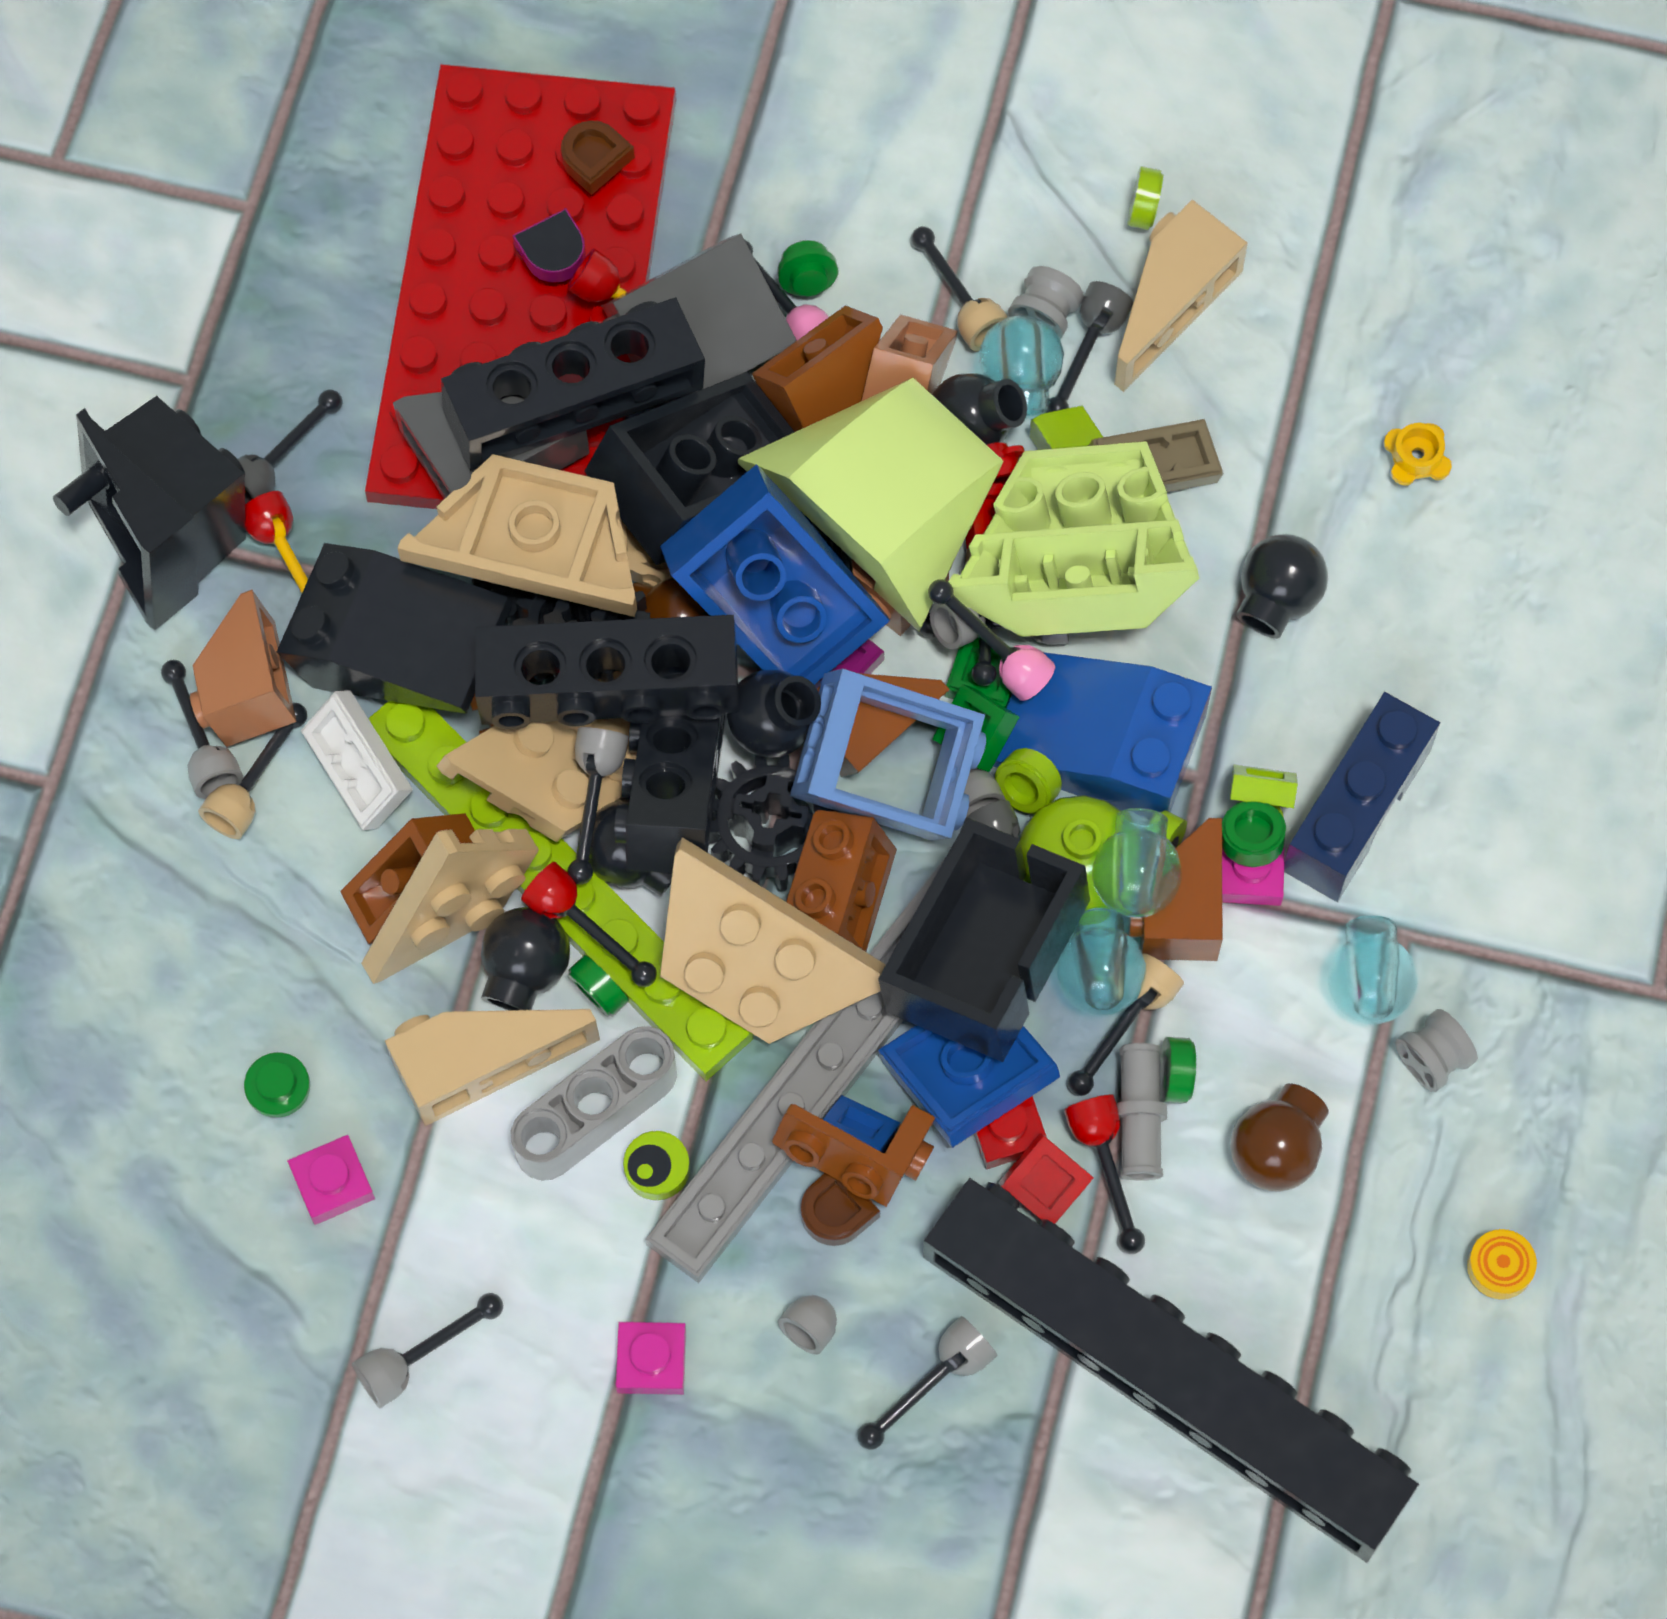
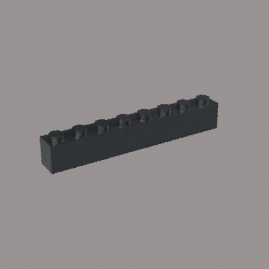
M971 1178L967 1180L925 1238L923 1245L924 1259L1366 1563L1369 1562L1419 1486L1418 1482L1409 1477L1411 1469L1403 1460L1382 1448H1377L1375 1452H1372L1352 1438L1354 1430L1343 1419L1325 1409H1321L1318 1414L1295 1399L1298 1395L1297 1391L1283 1378L1270 1371H1264L1262 1375H1259L1239 1361L1241 1353L1230 1342L1211 1332L1205 1337L1183 1323L1185 1315L1174 1304L1155 1294L1148 1299L1127 1284L1130 1281L1128 1275L1114 1263L1102 1257H1097L1093 1262L1072 1247L1075 1241L1061 1227L1045 1219L1037 1224L1017 1209L1020 1207L1019 1202L1002 1187L992 1182H988L983 1187Z

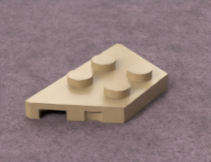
M492 454L471 474V479L466 486L454 490L436 507L438 515L415 537L410 533L405 535L400 540L397 548L400 561L635 617L637 611L636 597L613 482Z
M615 671L613 673L614 680L617 679L622 673L619 671ZM623 718L595 719L594 722L585 726H566L558 721L531 722L524 728L513 730L493 726L446 754L438 763L437 768L443 775L452 780L459 773L489 791L488 802L507 813L520 815L528 822L530 827L557 842L580 828L582 824L589 775L579 766L575 759V742L578 728L606 729L623 733L629 737L630 722ZM628 738L625 758L636 759L637 753L629 752ZM624 760L622 766L612 775L602 778L597 812L611 802L628 798L622 797Z
M477 829L469 836L473 843H460L453 830L437 832L361 963L372 983L375 984L387 979L472 931H480L487 928L495 918L504 913L503 908L513 891L525 881L524 873L539 851L527 829H507L501 832H494L493 829Z
M682 837L677 844L674 856L660 977L768 1044L881 991L878 978L886 964Z

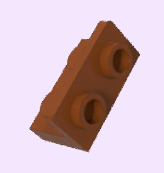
M817 810L813 814L786 902L866 952L897 849L874 817Z

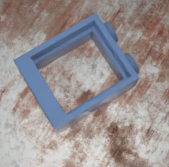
M846 669L824 673L819 690L821 698L820 713L809 726L790 796L842 813L874 817L880 825L931 841L952 838L953 831L961 828L968 812L969 795L965 794L964 791L970 769L973 770L978 766L985 750L986 734L981 732L985 715ZM859 702L946 729L923 815L836 789Z

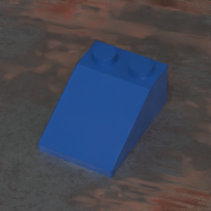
M757 464L660 546L671 576L710 616L734 615L737 644L762 670L786 671L795 676H802L815 685L823 678L824 673L833 670L890 622L886 613L801 511Z
M1043 652L1054 662V673L1044 688L1028 700L1020 701L1012 693L1007 709L1018 715L1019 719L993 767L998 768L1009 754L1016 749H1033L1045 755L1056 766L1061 777V790L1077 796L1086 795L1108 801L1121 811L1150 821L1160 812L1165 810L1171 812L1207 715L1212 686L1153 666Z

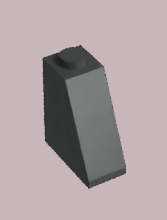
M442 392L405 396L393 402L400 432L443 498L445 499L454 490L466 486L471 479V474L475 470L470 471L443 411ZM510 394L503 396L499 400L515 404L522 402L525 398ZM582 431L509 458L561 470L590 453L587 431Z

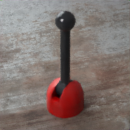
M550 863L531 881L521 897V901L531 910L540 915L544 914L551 919L569 916L631 971V978L636 985L648 987L655 982L657 970L652 963L638 961L575 905L578 895L577 885L569 873L558 863Z
M1113 1094L1101 1095L1075 1103L1064 1109L1069 1129L1079 1142L1096 1147L1122 1229V1233L1119 1236V1245L1126 1253H1138L1145 1245V1236L1141 1230L1134 1226L1109 1147L1110 1142L1116 1137L1120 1128V1117Z

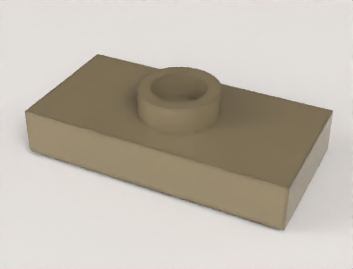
M1205 419L1092 439L1088 445L1147 441L1166 492L1214 484L1224 474Z

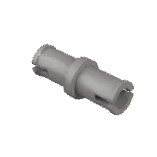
M1133 1043L1123 1045L1119 1049V1055L1121 1056V1102L1117 1103L1120 1122H1122V1169L1120 1170V1177L1123 1179L1147 1181L1163 1177V1169L1161 1168V1122L1167 1120V1104L1161 1102L1160 1055L1162 1054V1047L1159 1045Z

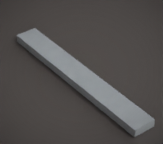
M944 860L878 942L870 955L887 964ZM881 991L817 1021L647 1236L645 1240L648 1247L697 1283L703 1279L794 1162L784 1150L775 1146L772 1142L790 1104H795L823 1119L841 1095L845 1096L879 1053L878 1050L886 1044L903 1022V1019L886 1012Z

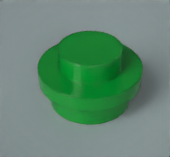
M805 240L790 245L783 252L781 262L778 265L777 275L781 287L786 292L798 296H814L828 289L836 281L838 265L834 255L822 243Z
M282 1052L269 1053L258 1058L249 1067L244 1079V1091L250 1105L260 1114L274 1118L285 1117L296 1112L306 1102L310 1092V1078L305 1066L296 1057Z

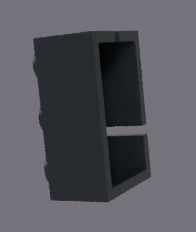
M967 818L878 978L886 1012L1004 1062L1029 1015L1027 999L1036 1002L1090 902L1085 865L1032 844L1026 854L1031 879L1030 884L1023 881L1026 876V868L1021 839Z

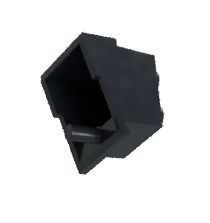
M158 396L143 404L106 431L90 418L85 408L77 413L82 474L53 496L55 505L66 516H70L88 501L100 525L123 562V565L118 568V574L146 623L154 630L198 596V582L246 539L245 471L241 463L227 449L220 448L218 450L201 435V431L195 421L181 409L174 411Z

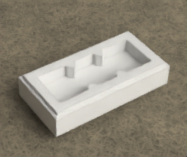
M351 690L335 691L302 728V734L362 830L378 829L412 792L411 785Z

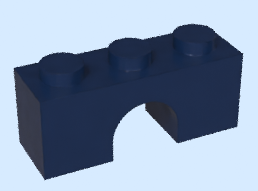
M1384 691L1290 842L1284 862V872L1338 902L1369 853L1373 839L1396 799L1399 801L1402 799L1431 752L1441 722Z

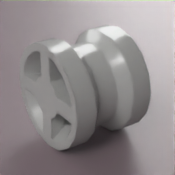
M1036 266L1029 271L1024 280L1026 288L1024 295L1017 296L1009 307V317L1017 327L1032 337L1042 341H1059L1068 328L1066 317L1068 313L1075 312L1079 308L1084 297L1083 291L1071 277L1051 267Z
M1437 1009L1428 1015L1425 1020V1027L1418 1032L1407 1031L1398 1037L1395 1042L1398 1054L1407 1069L1422 1086L1431 1092H1436L1445 1086L1448 1081V1074L1456 1068L1467 1069L1476 1063L1478 1059L1477 1051L1466 1031L1457 1020L1442 1009Z

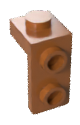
M790 1104L772 1142L775 1146L784 1150L796 1163L807 1167H815L842 1182L845 1188L852 1194L860 1198L872 1199L887 1207L903 1176L905 1175L916 1181L935 1146L924 1141V1138L935 1117L912 1105L884 1154L795 1104Z

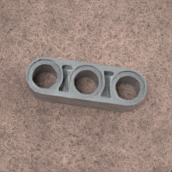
M650 1026L636 1027L626 1032L522 1111L514 1120L511 1129V1143L521 1170L529 1177L541 1181L553 1180L563 1175L665 1097L674 1087L677 1078L674 1048L669 1037L660 1029ZM651 1053L663 1060L662 1066L656 1072L648 1075L635 1073L629 1068L631 1062L641 1054ZM590 1093H603L612 1099L610 1106L599 1114L590 1115L578 1109L579 1102ZM540 1132L553 1133L560 1138L556 1148L547 1154L537 1155L526 1149L530 1138Z

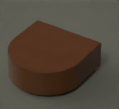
M584 121L574 125L567 131L561 143L562 160L565 170L591 195L635 158L634 147L611 126L600 121Z
M826 1173L809 1186L801 1201V1218L805 1230L814 1240L824 1245L839 1246L849 1243L880 1218V1210L870 1199L860 1198L852 1194L845 1188L842 1182Z

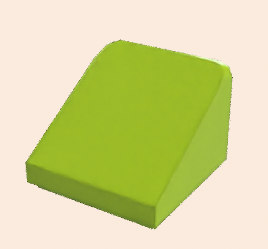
M1083 405L1041 414L1031 419L1029 437L1038 450L1088 446L1092 439L1103 438Z

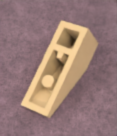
M1191 200L1177 215L1173 212L1166 214L1150 234V249L1117 359L1114 385L1123 392L1243 272L1248 243L1194 200Z
M590 1009L442 1012L432 1018L429 1015L411 1018L402 1023L395 1030V1036L385 1040V1044L424 1126H427L599 1041L600 1037L596 1019Z

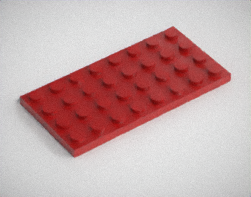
M440 64L366 481L365 494L367 502L437 509L436 507L444 500L400 432L393 402L405 396L442 392L441 378L451 375L455 369L471 362L484 364L509 355L522 344L528 342L544 343L568 335L573 328L580 324L591 321L602 323L603 320L608 318L602 305L613 300V297L596 303L587 302L567 290L571 278L562 282H547L537 278L528 269L515 248L514 234L566 208L583 235L586 255L594 248L608 257L618 269L620 277L619 287L628 292L649 280L676 107V88ZM584 121H600L608 124L634 147L635 158L592 195L567 173L563 165L561 143L567 131L574 125ZM627 354L617 357V359L623 362L631 363ZM567 374L558 379L566 383H576L584 378L575 374ZM628 416L586 430L590 453L561 470L587 476L584 471L609 426L628 419Z

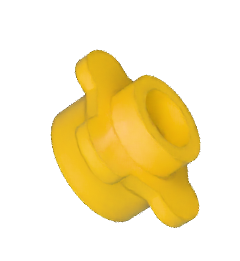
M1412 423L1405 426L1402 430L1395 428L1386 434L1384 447L1392 454L1394 466L1391 470V476L1398 484L1408 486L1415 479L1426 477L1443 480L1450 474L1452 463L1449 458L1444 456V432L1438 425L1432 423ZM1419 450L1423 453V457L1417 459L1413 457L1412 452Z

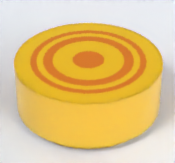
M1507 1229L1492 1230L1482 1235L1474 1244L1467 1261V1271L1473 1285L1481 1293L1494 1299H1510L1521 1294L1529 1286L1537 1268L1536 1254L1529 1241L1519 1233Z

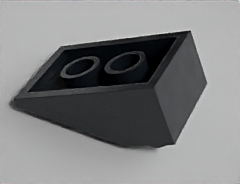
M745 372L610 425L584 472L588 477L614 483L620 519L654 563L659 565L666 562L660 546L747 472L738 464V458L786 437L795 431L750 374Z
M324 543L276 652L312 688L334 692L351 690L352 694L357 696L467 714L475 695V627L503 626L513 603L506 596L412 563L400 561L399 558L376 550Z

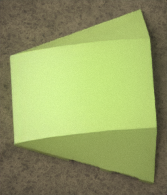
M911 378L738 458V464L747 472L757 464L804 515L876 581L874 590L920 632L933 604L928 595L929 586L935 580L946 579L1002 467L1003 460L919 382Z
M1145 441L1024 451L993 504L996 513L984 534L975 535L970 543L971 557L960 575L952 574L948 582L953 587V595L966 607L971 608L978 614L1015 634L1025 637L1147 628L1199 579V574L1194 559L1190 556L1184 541L1179 521L1175 518L1169 503L1165 486L1148 443Z

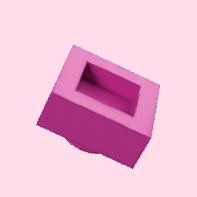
M1285 845L1282 853L1276 860L1261 867L1240 865L1232 861L1222 848V903L1281 906L1284 895Z
M348 1134L287 1160L314 1225L375 1200V1196Z
M618 1322L617 1394L684 1395L685 1323Z

